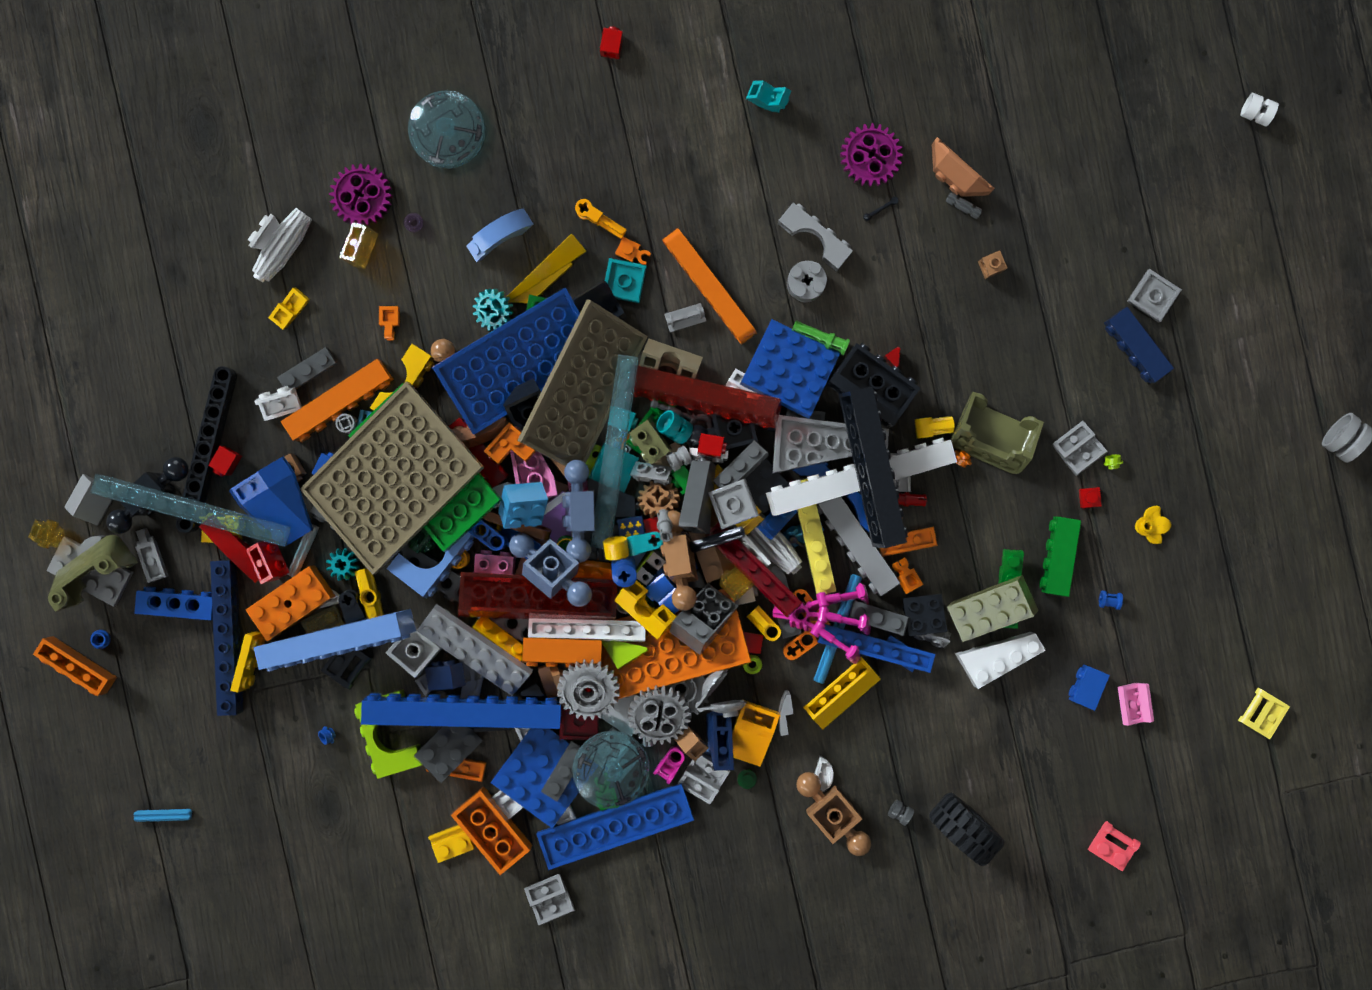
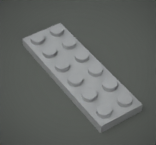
M438 604L434 606L417 629V632L511 696H513L533 671V669Z

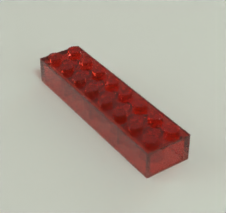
M461 572L458 616L509 619L615 620L617 585L613 579L573 577L572 581L585 582L592 590L590 602L585 606L577 607L568 601L567 591L564 588L550 599L523 575Z

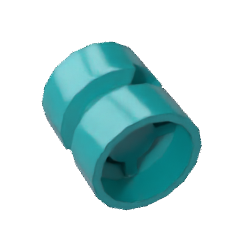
M668 410L659 417L656 429L659 433L680 445L690 438L693 425L675 412Z

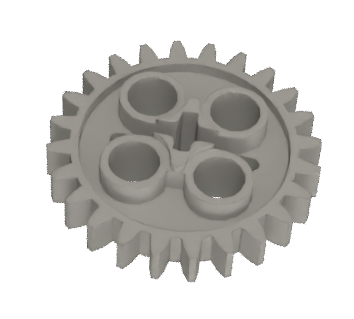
M655 685L653 691L647 687V693L641 690L640 697L635 695L634 701H630L631 708H628L629 727L633 728V734L639 733V739L646 737V743L650 739L653 740L654 745L657 740H660L661 745H663L664 740L671 743V737L677 740L678 733L683 735L684 729H688L691 715L690 709H688L689 703L685 702V696L680 697L679 691L673 693L672 687L668 691L665 690L664 685L661 690H658L657 685ZM660 701H663L661 707L662 713L660 714L659 728L655 729L659 712V703Z

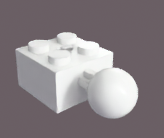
M414 622L416 632L410 633L409 638L394 642L386 654L416 678L442 648L417 632L420 625ZM412 646H417L418 652L413 653L414 648Z

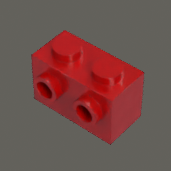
M275 538L257 542L246 549L261 584L278 580L290 573Z

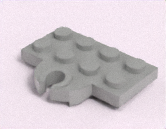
M67 536L63 537L47 571L56 575L59 569L105 536L90 537L84 540L82 544ZM123 567L116 569L110 574L103 575L95 569L82 578V581L87 586L83 591L113 607L117 606L133 572Z

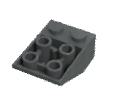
M707 583L697 594V601L694 607L681 611L672 621L670 633L701 655L736 611L738 605Z

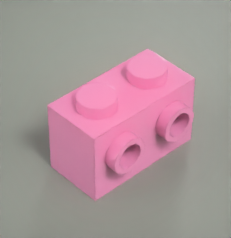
M481 550V553L475 554L473 577L513 580L516 556H511V552H500V555H494L490 550Z

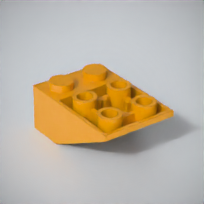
M744 700L747 703L738 711L739 715L736 717L732 729L733 758L761 767L780 714L778 711Z

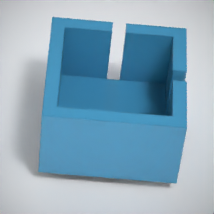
M543 483L504 485L501 496L502 501L498 509L503 528H518L523 524L525 527L542 525L548 502Z

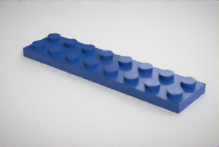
M680 783L632 799L625 805L622 804L556 825L553 829L550 827L538 831L536 835L548 870L694 821V817L683 785Z

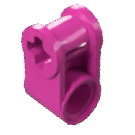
M678 745L672 746L653 772L654 775L658 774L667 780L666 783L668 784L671 783L684 761L685 753ZM673 752H679L681 754V758L675 760L671 757V754Z

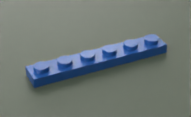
M825 624V630L849 648L851 645L858 646L862 655L931 673L935 658L934 653ZM818 637V643L839 648L823 637Z

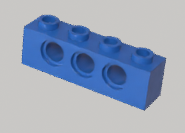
M144 587V590L136 591L134 614L213 620L212 592H201L200 595L194 594L193 590H182V593H177L175 589L163 588V591H156V587ZM157 596L161 599L160 606L155 602ZM176 598L180 601L179 608L174 604ZM195 600L199 602L198 609H195L193 606Z

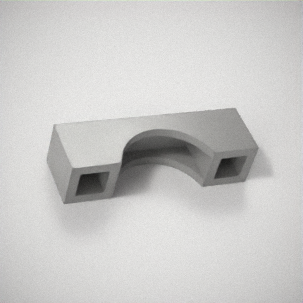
M793 202L778 220V225L792 236L800 232H809L816 235L822 242L824 249L822 261L837 272L853 252L850 249L851 245L845 240L840 241L835 237L836 233L830 228L825 229L817 217L809 216L806 213L807 210L801 204L796 205Z

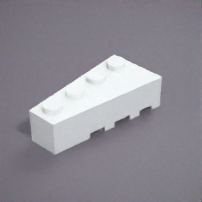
M1028 632L963 652H957L955 655L973 686L979 689L1046 650L1037 635L1033 632Z

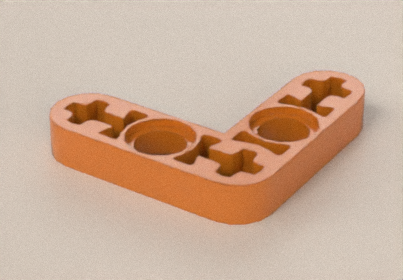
M797 589L793 592L796 597L797 593L805 594L804 600L806 603L813 601L810 595L803 589ZM801 612V614L805 618L806 612ZM811 630L803 631L802 634H799L784 646L783 653L787 659L795 660L818 644V639L816 640V637L810 633ZM809 634L812 636L813 641L810 645L802 643L804 635ZM798 640L804 649L802 651L800 648L796 649V655L794 656L792 654L787 655L788 647H796L797 644L795 642Z

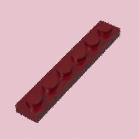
M718 522L710 529V534H705V537L727 531L728 529H721ZM739 540L715 546L787 618L801 606L802 602Z

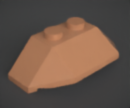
M938 137L932 143L933 172L939 181L946 182L950 186L949 189L954 194H959L961 197L986 196L995 189Z

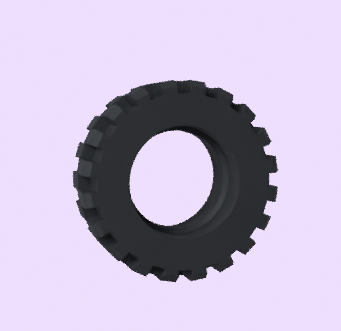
M953 793L946 794L929 814L931 822L955 846L980 866H986L1004 847L1005 841L982 817Z

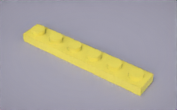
M817 504L797 509L816 594L820 592H826V594L836 592Z

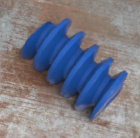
M628 556L623 559L612 560L611 568L614 583L620 587L632 586L637 579L634 557Z

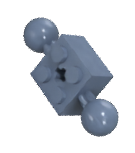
M572 460L564 469L565 478L571 483V492H565V496H562V508H565L566 516L562 517L563 527H566V531H572L573 540L568 543L566 552L576 561L582 563L591 554V546L584 539V531H595L594 491H583V483L589 476V468L586 463L581 460Z
M518 533L511 538L509 542L511 553L518 558H528L523 563L522 575L550 599L564 588L567 591L568 601L572 605L582 607L590 602L592 598L590 586L585 582H574L571 580L577 575L579 562L554 541L549 539L542 547L535 550L533 539L529 535Z

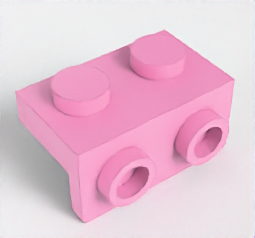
M1132 683L1119 686L1118 693L1123 725L1129 726L1141 722H1154L1149 684Z

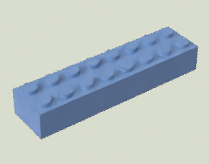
M407 609L270 642L253 648L258 669L266 668L267 672L282 667L286 668L299 663L303 664L316 659H324L354 650L358 651L371 646L375 647L388 642L400 641L409 638L410 633L416 632L412 611Z

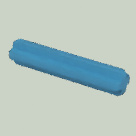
M191 809L138 810L134 812L135 822L180 821L192 818Z

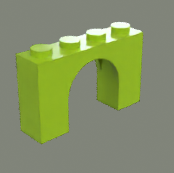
M403 689L392 692L401 694V697H406ZM359 702L355 705L354 711L356 718L360 719L361 723L362 702ZM361 725L360 732L362 737L366 739V752L368 756H371L373 762L371 763V769L373 774H376L377 779L422 765L414 757L421 749L420 744L401 750H391L380 742L377 735L378 725Z

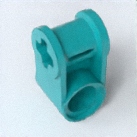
M655 531L626 537L629 556L660 548L663 545L661 539L657 542V546L654 543H650V539L653 538L652 535L660 539V532Z

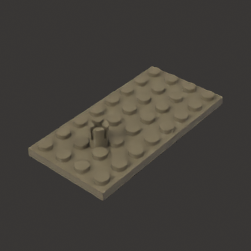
M586 300L517 441L565 467L572 460H581L586 463L648 336L593 301Z

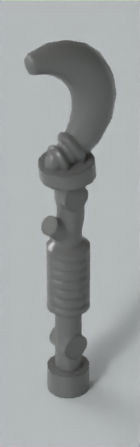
M656 400L651 402L650 406L652 408H659L664 411L671 410L680 417L688 419L691 424L703 421L706 423L707 429L713 427L712 418L707 414L689 415L672 406L662 405Z

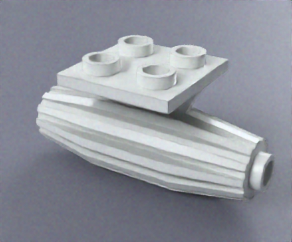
M297 208L280 224L272 214L269 217L265 215L259 223L262 227L258 232L254 231L248 239L250 241L248 246L262 249L252 269L255 273L253 276L262 283L265 280L269 282L286 265L302 242L312 219Z
M760 513V515H761V516L763 517V519H764L766 516H765L764 514ZM756 526L748 536L745 534V537L739 540L766 567L771 564V560L787 574L791 572L793 575L802 568L800 565L802 560L791 543L780 531L770 541Z

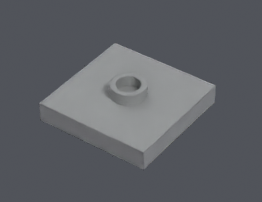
M1148 269L1127 302L1155 321L1161 322L1182 289L1151 269Z
M746 479L708 492L721 529L759 516Z

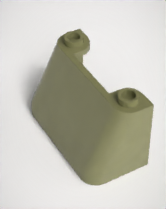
M972 392L952 435L951 442L953 448L958 451L963 450L970 456L1009 473L1019 474L1033 458L1044 422L1033 416L1025 417L1021 421L1015 420L986 407L988 400L985 396Z
M108 535L56 572L48 595V601L55 612L77 606L84 601L81 593L87 586L82 581V578L95 569L100 574L107 575L116 569L123 567L131 568L138 562L119 536Z

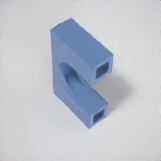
M467 532L445 552L442 561L435 567L429 569L416 567L398 553L387 567V570L427 599L435 594L438 589L436 586L440 581L446 580L450 574L448 571L453 565L456 566L461 561L462 553L472 547L474 537Z

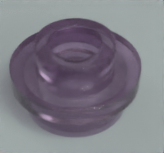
M410 213L404 219V226L410 232H418L423 227V219L417 213ZM413 220H417L416 226H411Z

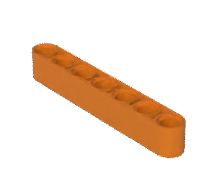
M677 228L662 239L665 246L738 342L742 345L757 334L755 328L682 232Z

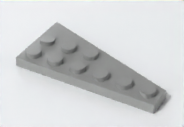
M783 415L776 416L773 473L852 457L845 423ZM884 429V431H885V433H886V441H885V444H886V449H887V448H888L889 429Z

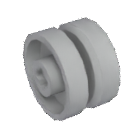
M1348 413L1328 430L1323 438L1322 446L1330 452L1336 451V457L1348 463L1358 457L1371 443L1372 427L1366 423L1361 424L1359 417L1353 413Z

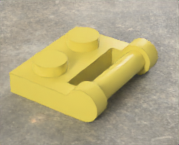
M1257 688L1255 697L1238 721L1264 737L1271 739L1290 706L1264 690ZM1264 698L1267 702L1253 723L1250 719Z

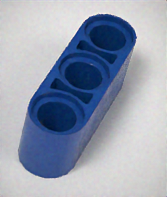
M481 519L468 531L492 550H502L508 544L507 536L484 519ZM480 525L486 527L484 535H481L478 531ZM496 536L502 540V544L499 547L494 545V538Z

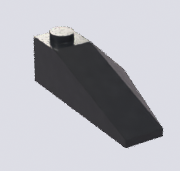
M534 379L516 386L503 404L510 421L520 428L521 431L541 394Z

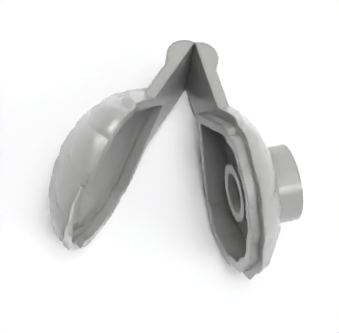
M728 669L713 672L706 678L702 686V698L695 705L699 712L711 710L723 713V717L738 716V710L746 705L747 702H744V700H731L702 706L710 694L723 681L728 673Z

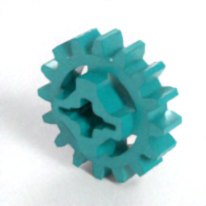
M486 289L484 292L479 293L480 297L474 299L477 304L472 306L476 309L473 315H478L476 322L481 321L482 328L487 327L489 331L495 330L511 320L508 316L513 314L509 309L513 304H508L510 297L504 298V291L499 292L498 289Z

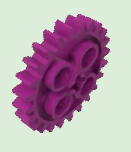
M873 123L869 129L864 124L862 130L856 127V134L850 132V138L844 139L847 145L841 146V149L845 151L840 153V157L845 158L841 161V164L847 165L843 171H850L848 178L855 176L854 183L861 180V186L865 182H868L869 187L872 186L873 182L879 186L880 180L885 184L887 183V177L890 179L894 177L892 172H898L899 169L896 166H900L902 163L898 159L903 156L898 151L902 149V146H896L899 139H892L895 134L894 132L887 134L888 127L882 131L881 124L877 129L874 128ZM866 138L871 139L873 145L867 146L863 140ZM880 149H887L889 155L883 156L880 153ZM873 152L874 156L872 158H869V154ZM860 155L863 161L856 162L853 156ZM870 165H877L879 171L872 172Z
M360 163L357 169L352 164V170H348L345 167V174L338 172L340 179L333 178L337 184L330 185L334 192L329 193L334 198L330 203L336 205L333 207V210L338 212L337 216L339 218L344 217V222L350 221L352 226H355L357 222L360 227L365 222L367 226H370L371 220L377 223L376 217L383 219L384 217L381 213L389 212L385 207L392 205L387 201V199L393 198L391 194L387 193L392 188L386 186L389 181L383 179L385 175L382 172L378 174L379 170L377 168L371 171V166L367 165L364 169V166ZM358 178H361V184L359 186H354V181ZM377 188L378 193L375 196H370L371 190ZM358 194H364V197H358ZM352 195L350 202L344 203L345 196ZM367 204V205H368L367 211L364 212V213H361V212H360L361 206Z

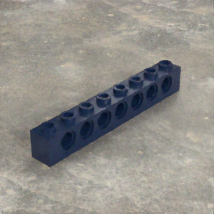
M231 560L210 561L217 716L238 715L244 712L243 691L238 693L230 691L241 651L237 566Z

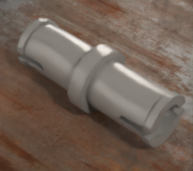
M661 509L659 510L660 513H657V528L660 531V539L668 542L673 538V524L668 517V510Z

